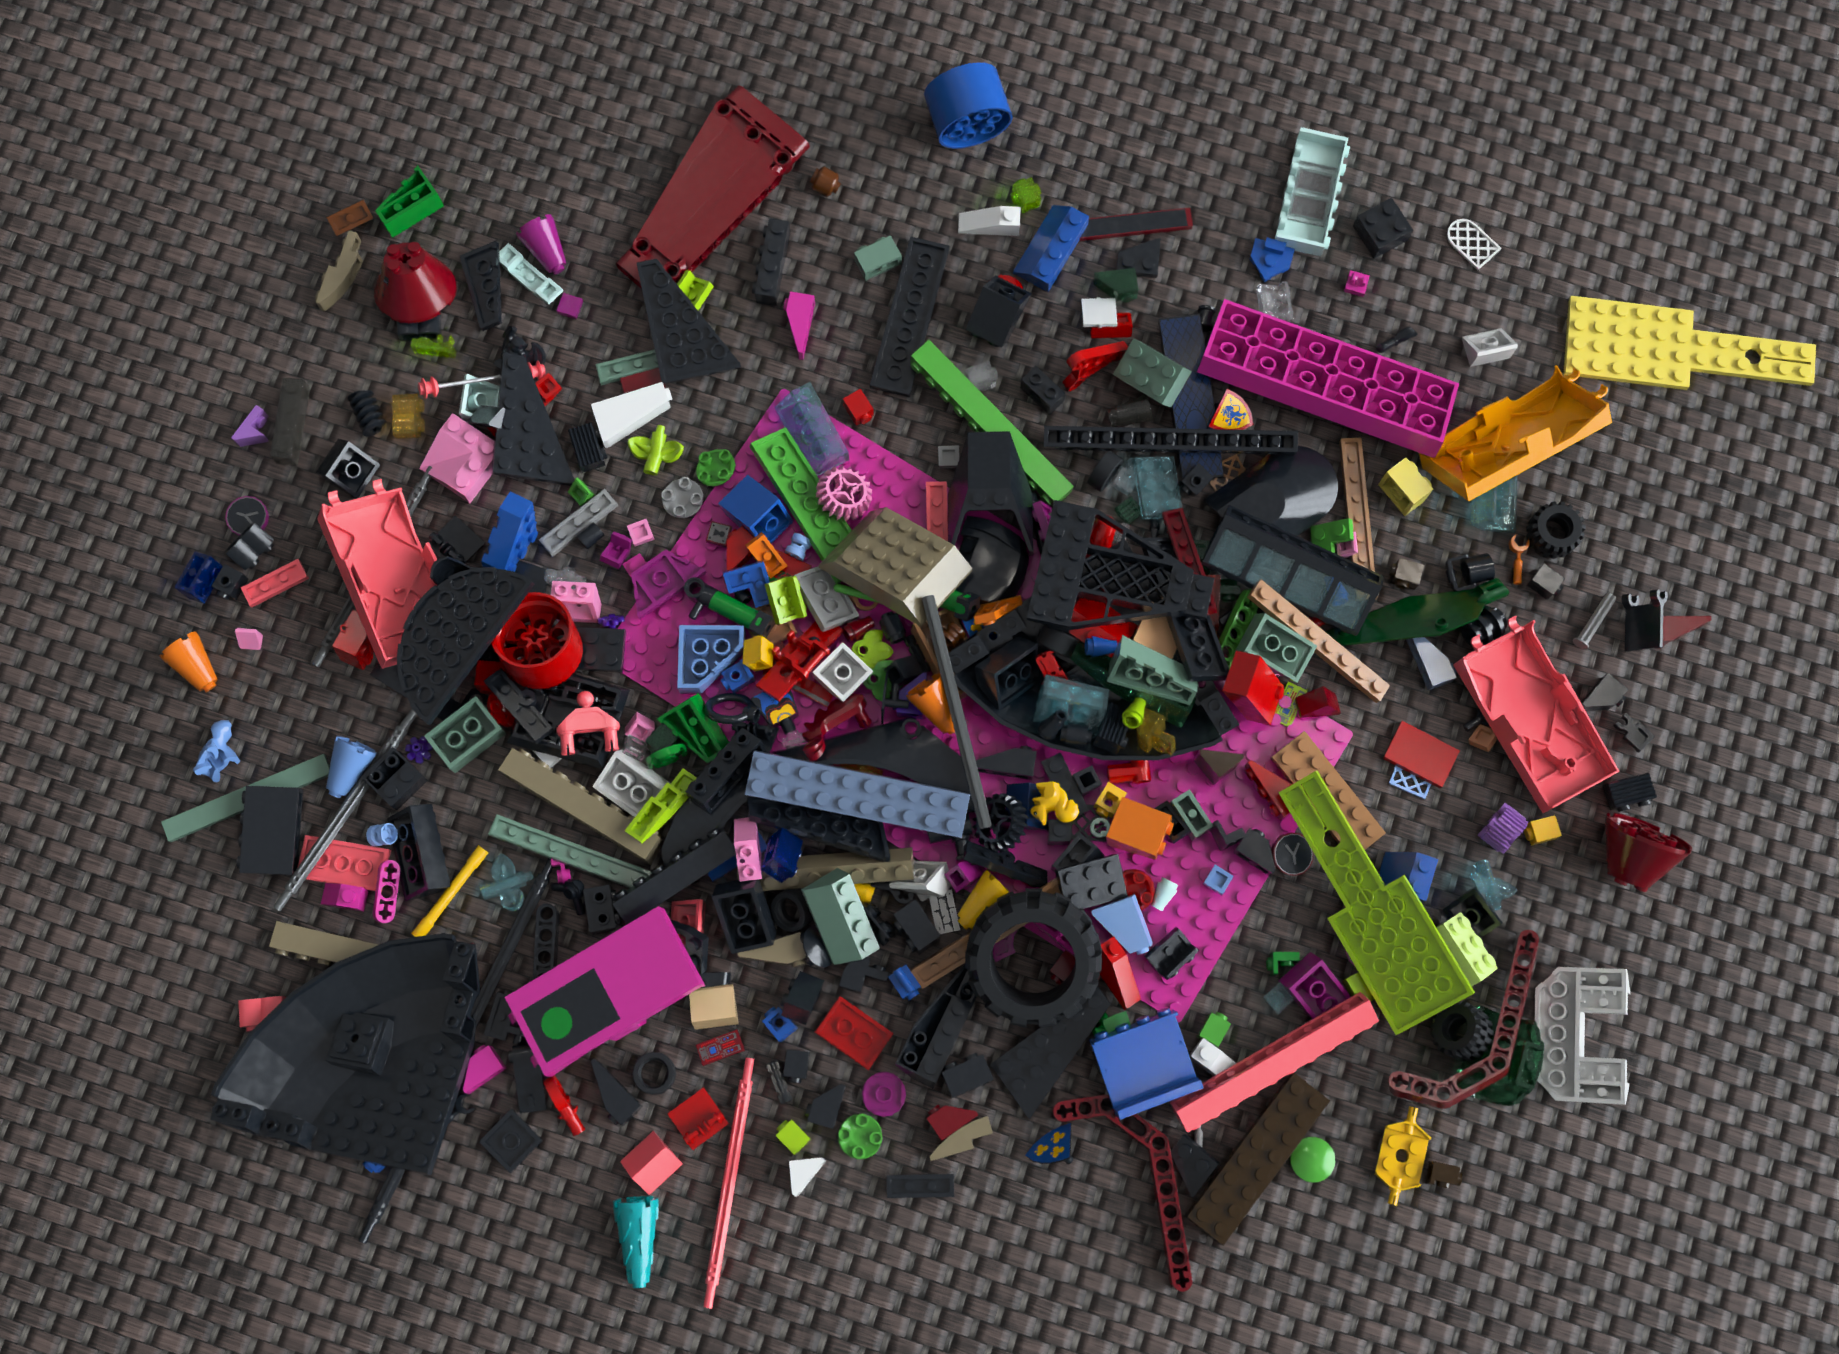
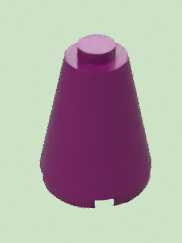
M551 214L545 215L546 219L541 220L540 217H537L520 227L521 233L516 232V236L548 273H554L555 275L565 270L564 266L567 263L554 218Z

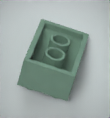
M1266 613L1254 615L1235 651L1261 656L1273 672L1298 683L1317 645Z

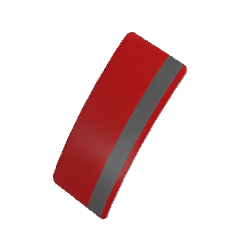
M808 678L806 680L802 679L800 682L798 681L792 687V690L824 707H828L833 698V695L823 686Z

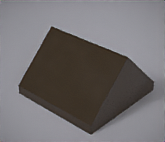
M1200 749L1195 756L1194 762L1214 785L1240 764L1244 754Z

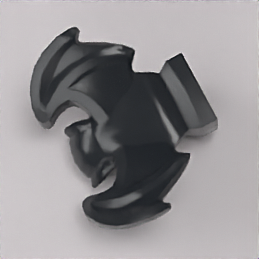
M515 326L507 327L502 336L504 341L501 349V358L495 360L493 364L501 369L503 353L525 356L526 361L530 362L532 366L536 364V361L544 365L546 361L544 349L538 343L531 342V350H525L528 344L521 337L515 335L517 328Z

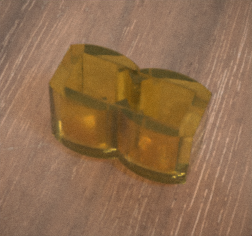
M418 394L392 395V430L396 439L421 438V432L425 431L424 419H421V412H424V400L420 399Z

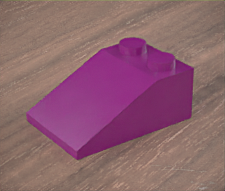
M1311 952L1278 980L1290 997L1311 1020L1351 997L1323 960Z

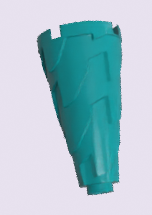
M653 1196L626 1197V1202L621 1203V1198L613 1200L615 1223H617L619 1241L622 1245L623 1264L626 1266L628 1284H632V1288L646 1287V1283L650 1281L651 1264H653V1240L655 1239L656 1219H658L659 1209L658 1197L654 1199Z

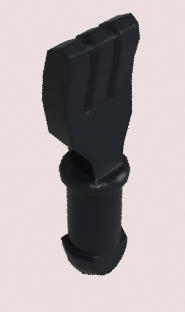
M1406 327L1400 330L1396 337L1392 336L1391 339L1379 343L1376 350L1379 353H1384L1389 348L1417 336L1418 333L1411 327Z

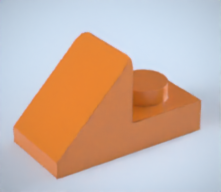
M762 532L745 544L757 562L764 561L770 578L787 566Z

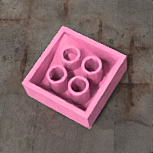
M452 413L439 430L419 469L425 473L428 466H431L432 468L428 474L434 480L468 503H471L492 475L494 440Z

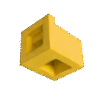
M1108 782L1094 805V808L1097 809L1096 813L1103 818L1108 816L1112 818L1117 811L1121 798L1125 797L1127 793ZM1104 801H1111L1112 806H1107L1104 804Z

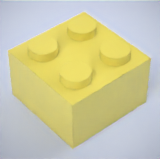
M1404 458L1388 470L1378 484L1404 516L1422 504L1433 490L1431 482L1426 477H1423L1418 472L1416 464L1407 458Z

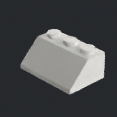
M623 749L614 752L592 787L635 817L650 797L655 798L668 781Z

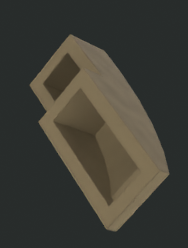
M988 1116L977 1119L951 1134L930 1155V1160L933 1161L974 1149L972 1139L993 1133Z

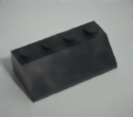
M432 804L410 805L388 817V823H392L398 832L393 848L396 862L400 866V881L405 901L433 895L449 888L450 878L445 865V855L442 851L436 815Z

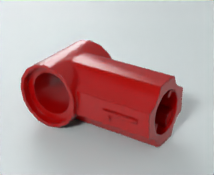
M1132 760L1129 763L1107 765L1108 781L1112 784L1127 782L1142 784L1150 782L1149 760Z

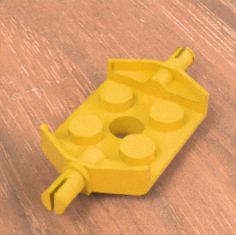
M1409 1106L1407 1119H1404V1122L1385 1126L1375 1175L1389 1187L1390 1195L1387 1203L1397 1206L1401 1191L1421 1186L1419 1184L1428 1142L1431 1140V1137L1415 1122L1418 1108ZM1399 1149L1404 1150L1407 1154L1406 1160L1402 1163L1396 1159V1152Z

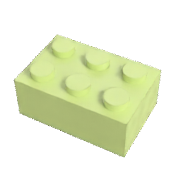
M1461 912L1436 927L1471 987L1498 969L1494 958L1488 954L1481 938L1475 934L1469 920Z

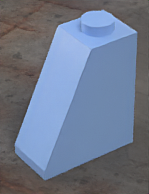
M1135 894L1091 910L1092 915L1130 954L1136 952L1137 955L1149 951L1148 947L1152 946L1153 941Z

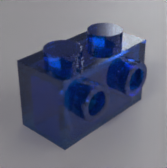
M195 551L174 588L187 598L205 604L213 590L212 584L223 566L211 556Z
M782 827L769 837L761 870L780 883L788 878H792L798 870L797 862L802 854L801 847L803 841Z

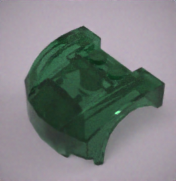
M1474 1006L1487 1014L1488 1020L1493 1025L1490 1029L1494 1031L1495 1036L1500 1013L1484 1006ZM1521 1019L1508 1074L1469 1097L1498 1105L1514 1106L1532 1092L1542 1070L1544 1042L1541 1041L1540 1030L1535 1020ZM1507 1020L1503 1022V1025L1508 1028L1515 1025L1512 1021ZM1493 1041L1491 1045L1488 1044V1051L1481 1053L1482 1057L1479 1059L1474 1057V1061L1471 1062L1467 1060L1462 1062L1461 1069H1457L1456 1074L1490 1056ZM1501 1041L1498 1043V1046L1508 1048L1510 1044L1506 1041ZM1495 1062L1493 1067L1503 1069L1505 1065L1501 1062ZM1479 1072L1460 1081L1457 1086L1461 1089H1466L1483 1080L1485 1075Z

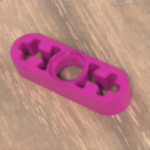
M394 860L384 861L378 868L373 907V918L378 923H389L395 916L400 866ZM389 864L394 869V873L389 875V880L394 879L393 883L382 882V879H387L388 872L384 871V868L388 867ZM385 885L390 886L392 889V895L389 898H384L381 895V889ZM380 901H391V905L386 904L385 911L389 912V916H385L383 920L382 916L379 915V911L384 909V904L379 903Z

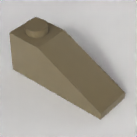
M800 932L777 939L772 946L737 953L740 959L786 966L792 965L793 968L806 964V954L803 949V943L800 940Z

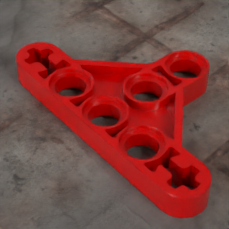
M1125 341L1075 352L1066 361L1072 371L1063 380L1062 384L1068 392L1073 391L1100 369L1111 362L1122 359L1129 346Z

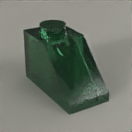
M1135 268L1094 273L1093 284L1110 297L1115 298L1116 301L1130 302L1137 299L1139 290Z

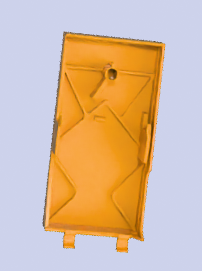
M1556 365L1554 366V374L1549 380L1517 400H1510L1506 396L1499 401L1482 407L1481 410L1476 412V416L1445 434L1444 442L1435 458L1419 453L1422 468L1464 499L1471 501L1611 424L1609 403L1601 399L1606 395L1608 387L1601 384L1597 392H1589L1573 382L1578 379L1580 375L1579 370L1573 368V372L1569 376H1563Z

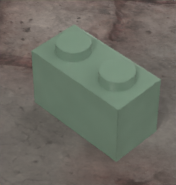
M891 235L886 238L881 237L869 246H861L854 252L855 262L865 281L902 264V255Z
M1190 789L1170 802L1171 806L1190 828L1191 833L1188 836L1192 841L1212 829L1213 824Z

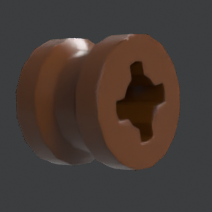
M950 622L947 625V629L943 631L946 645L951 649L958 645L959 640H963L966 637L965 632L953 622Z

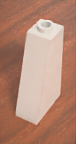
M663 382L591 404L605 448L611 447L671 408L669 400H672L669 388H664Z

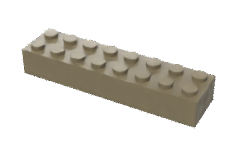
M514 748L511 749L498 769L506 778L647 864H652L664 844L658 831L645 842L640 843L625 832V829L635 818L634 816L629 815L627 818L624 816L625 813L622 812V809L612 803L610 806L606 805L607 802L594 792L592 795H589V791L576 781L571 784V780L558 770L553 773V769L548 764L539 759L535 762V758L521 748L519 751Z

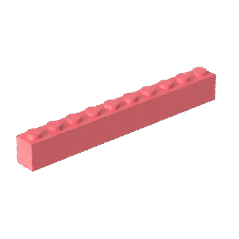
M1359 992L1203 1082V1089L1174 1099L1169 1103L1187 1133L1191 1130H1196L1203 1123L1217 1118L1229 1108L1236 1107L1246 1098L1255 1096L1260 1090L1275 1084L1284 1076L1294 1073L1303 1065L1313 1062L1320 1055L1332 1051L1336 1046L1345 1041L1351 1040L1363 1030L1370 1029L1379 1022V1019L1370 1000Z

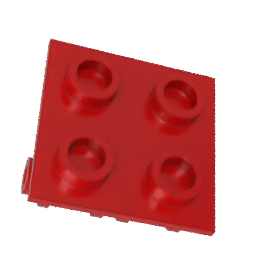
M704 1087L668 1113V1116L682 1134L684 1141L692 1150L729 1124Z

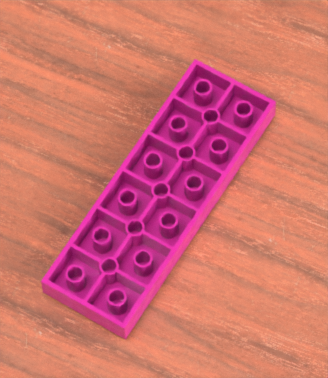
M1226 299L1223 301L1197 371L1203 375L1432 458L1436 457L1444 442L1459 387L1457 382Z

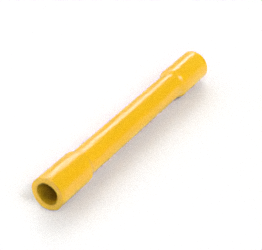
M479 845L467 859L466 864L451 882L450 887L444 891L428 914L419 922L411 933L412 935L419 937L428 934L435 921L466 880L488 855L486 850Z

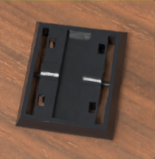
M572 674L561 683L570 685L565 686L564 690L559 689L557 686L551 687L555 695L548 693L549 688L532 689L526 687L525 690H531L536 696L537 702L534 707L554 730L544 739L556 744L540 741L536 744L533 739H529L528 736L524 735L527 732L516 720L513 723L507 743L603 770L609 752L605 751L604 733L602 731L573 735L574 748L595 753L596 755L587 752L581 754L576 749L574 755H569V748H567V756L561 755V741L558 734H556V729L575 709L582 708L577 703L578 694L584 691L581 689L615 698L614 703H610L608 700H599L598 697H594V702L590 707H598L599 702H601L605 706L598 708L620 722L630 689ZM585 743H587V745L590 746L592 750L584 748Z

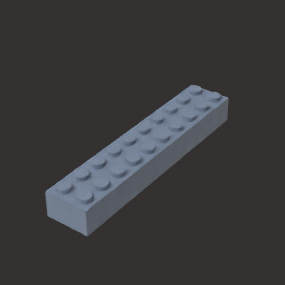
M756 750L753 752L745 795L959 838H962L970 793Z

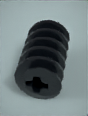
M370 390L356 391L347 397L362 430V434L366 437L378 434L386 424V420L381 419L383 413L378 412L380 406L375 405L377 399L372 398L374 392Z

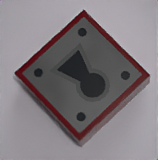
M711 521L706 543L727 547V539L732 526Z

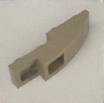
M348 231L347 237H344L342 241L343 249L341 255H338L336 259V267L328 265L327 271L322 275V285L315 296L316 304L322 311L329 309L345 294L360 270L363 260L358 253L361 239L357 232Z

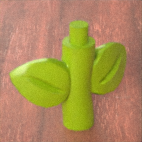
M657 425L656 431L652 432L651 439L644 436H635L628 439L631 453L638 459L646 460L643 472L648 475L656 476L662 461L667 463L675 462L684 450V446L677 441L665 442V427L662 425Z

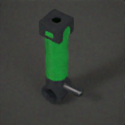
M693 577L685 582L684 591L691 601L696 603L688 615L692 620L697 619L702 608L705 606L723 617L743 625L744 628L750 630L756 636L759 635L767 638L772 630L775 620L763 611L751 608L704 583L700 578ZM701 587L699 593L692 594L694 588Z
M955 590L940 607L954 612V617L967 622L974 618L978 611L981 596L969 591L961 593Z

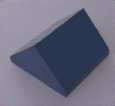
M1030 782L1008 784L1006 794L1016 797L1017 800L1023 803L1022 806L1027 809L1025 815L1029 819L1025 823L1029 827L1024 829L1047 831L1048 815L1046 825L1043 826L1040 820L1032 816L1030 812L1031 808L1035 806L1032 798L1041 797L1036 784ZM1005 807V811L1008 813V816H1010L1011 814L1009 809Z

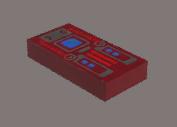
M738 1029L696 1045L703 1066L745 1051Z

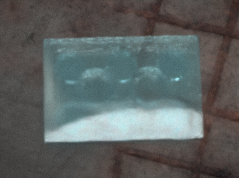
M1174 456L1135 457L1132 462L1142 519L1162 518V512L1182 508Z

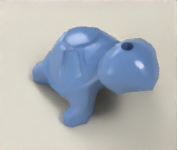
M220 720L211 726L213 738L208 740L199 753L198 761L193 768V772L196 775L203 774L209 776L213 782H219L220 771L228 765L229 761L236 764L240 763L236 753L226 744L232 736V725L229 720Z

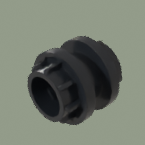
M1485 605L1477 620L1461 626V634L1464 640L1471 646V639L1480 634L1481 643L1486 645L1505 635V629L1507 628L1506 617L1497 607L1491 608Z

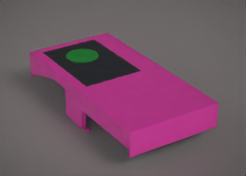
M658 906L507 995L505 999L512 1011L508 1015L512 1025L515 1022L518 1023L534 1054L530 1057L534 1068L539 1064L544 1076L553 1077L556 1073L608 1040L617 1041L640 1028V1026L647 1023L646 1019L700 987H704L705 984L665 909Z

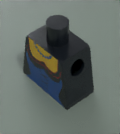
M791 690L780 701H777L765 692L751 698L755 706L760 707L761 716L768 725L775 728L781 726L785 735H789L797 730L792 720L797 718L799 714Z

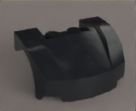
M967 516L960 533L964 539L959 552L972 567V572L955 590L961 593L969 591L981 596L980 604L1015 597L1025 580L1029 562L1025 542L1012 530L997 522Z

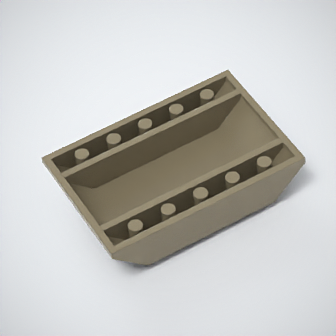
M887 507L870 511L819 564L820 569L920 627L927 621L922 598L934 595L938 609L972 572V567L955 545Z

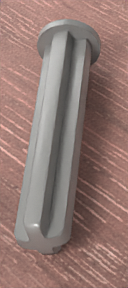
M1606 593L1578 638L1573 639V643L1583 650L1589 648V641L1616 601L1615 595Z

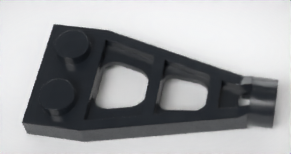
M671 920L676 932L686 937L685 948L698 973L703 974L707 971L709 937L691 926Z

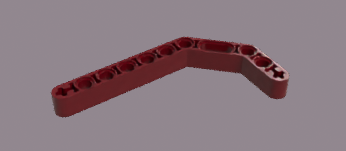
M1524 930L1519 935L1490 1056L1443 1082L1402 1071L1393 1072L1389 1076L1388 1082L1389 1090L1394 1096L1446 1109L1499 1081L1508 1074L1538 951L1539 937L1535 931ZM1527 940L1531 941L1529 951L1525 950ZM1527 960L1530 964L1522 966L1518 961ZM1521 980L1525 984L1523 986H1516L1513 982ZM1511 1000H1516L1520 1003V1005L1517 1007H1512L1508 1004V1002ZM1508 1020L1512 1021L1515 1025L1508 1028L1503 1025V1022ZM1506 1041L1510 1046L1508 1048H1501L1498 1046V1043ZM1501 1062L1505 1067L1503 1069H1496L1493 1067V1064ZM1479 1072L1485 1075L1483 1080L1466 1089H1461L1457 1086L1460 1081ZM1398 1081H1402L1400 1087L1395 1086ZM1409 1083H1411V1091H1408ZM1419 1086H1423L1427 1089V1091L1423 1094H1419L1415 1091V1089ZM1440 1092H1446L1450 1097L1446 1100H1441L1437 1095Z
M1109 1095L1079 1098L1056 1103L1053 1106L1052 1115L1059 1122L1104 1116L1147 1148L1170 1284L1178 1291L1184 1292L1189 1290L1192 1286V1274L1168 1138L1137 1114L1131 1116L1143 1124L1145 1133L1142 1136L1134 1134L1120 1123L1119 1118L1115 1115L1113 1106L1110 1111H1104L1101 1108V1101L1103 1099L1110 1100ZM1081 1102H1086L1090 1105V1112L1087 1115L1079 1112L1078 1108ZM1071 1103H1074L1076 1117H1073V1112L1065 1114V1118H1062L1060 1114L1057 1115L1060 1105H1063L1064 1109L1072 1108ZM1155 1137H1160L1163 1140V1147L1160 1150L1155 1149L1152 1145ZM1160 1159L1165 1160L1167 1163V1169L1162 1173L1156 1168V1163ZM1164 1182L1169 1183L1171 1186V1191L1168 1195H1163L1160 1192V1186ZM1167 1205H1172L1175 1209V1214L1171 1218H1167L1164 1215V1208ZM1171 1228H1176L1179 1232V1236L1175 1241H1171L1168 1238V1231ZM1175 1251H1180L1183 1256L1179 1264H1174L1171 1259ZM1185 1267V1270H1180L1181 1276L1186 1278V1282H1183L1182 1287L1176 1283V1280L1179 1279V1272H1173V1268Z

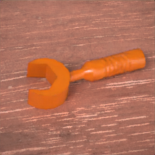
M1515 534L1509 540V548L1512 552L1516 553L1513 584L1520 585L1522 584L1523 563L1521 553L1527 550L1530 542L1528 539L1525 546H1518L1514 541L1517 535Z

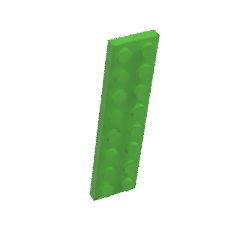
M785 427L752 442L749 447L806 537L809 538L819 558L823 561L852 530L843 517L837 520L834 514L829 517V511H823L822 509L824 505H818L819 498L816 497V486L819 483V478ZM832 576L836 584L841 582V580Z

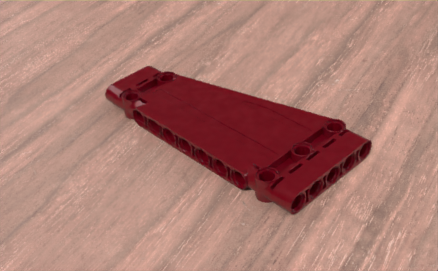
M738 85L724 100H719L714 105L661 197L634 239L633 246L615 263L617 268L642 289L636 263L657 259L668 273L677 272L675 276H671L677 284L686 270L693 272L778 186L783 175L788 174L792 170V165L810 148L809 143L745 88ZM722 111L728 112L726 114H720ZM753 135L758 136V137L755 138V139L749 138L750 136H753ZM781 160H786V161H787L786 163H783V164L779 163V161H781ZM643 246L647 247V249L644 251L639 250V248Z

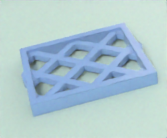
M1395 766L1388 784L1425 799L1432 784L1426 781L1418 783L1413 774L1404 777L1401 771L1403 769ZM1399 772L1401 779L1394 781L1395 773ZM1413 778L1415 785L1408 787L1406 780ZM1403 781L1405 787L1396 783ZM1427 784L1425 793H1422L1420 786ZM1417 787L1419 793L1412 791L1410 789Z

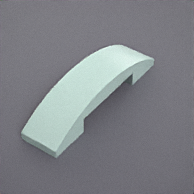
M509 243L499 251L500 264L520 284L549 305L563 292L559 285L539 272Z

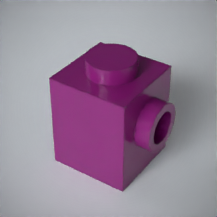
M964 860L944 875L957 893L977 881L982 876L983 871L979 865H974Z

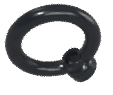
M737 693L716 695L710 698L704 706L706 716L722 724H737L744 721L756 724L761 715L760 707L755 706L749 697ZM732 701L745 705L742 713L738 715L727 716L713 711V707L722 702Z

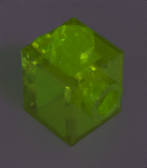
M1032 177L1019 179L1013 184L1012 193H1010L1014 205L1017 204L1020 207L1022 214L1040 207L1041 190L1038 183H1034Z

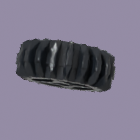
M1001 793L1000 795L993 794L992 798L986 797L992 825L988 828L980 829L977 818H972L976 822L972 827L977 831L974 836L979 839L978 842L981 845L995 852H1005L1009 848H1015V842L1021 843L1020 836L1026 835L1023 832L1024 828L1029 827L1025 823L1029 819L1025 815L1027 809L1022 806L1023 803L1020 800H1017L1012 795ZM1005 807L1009 809L1011 814L1010 816H1008V813L1005 811ZM991 829L993 830V833L996 835V839L993 838L990 831Z

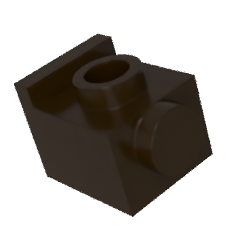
M1429 1161L1425 1184L1435 1185L1436 1181V1186L1450 1189V1185L1460 1186L1462 1182L1461 1167Z

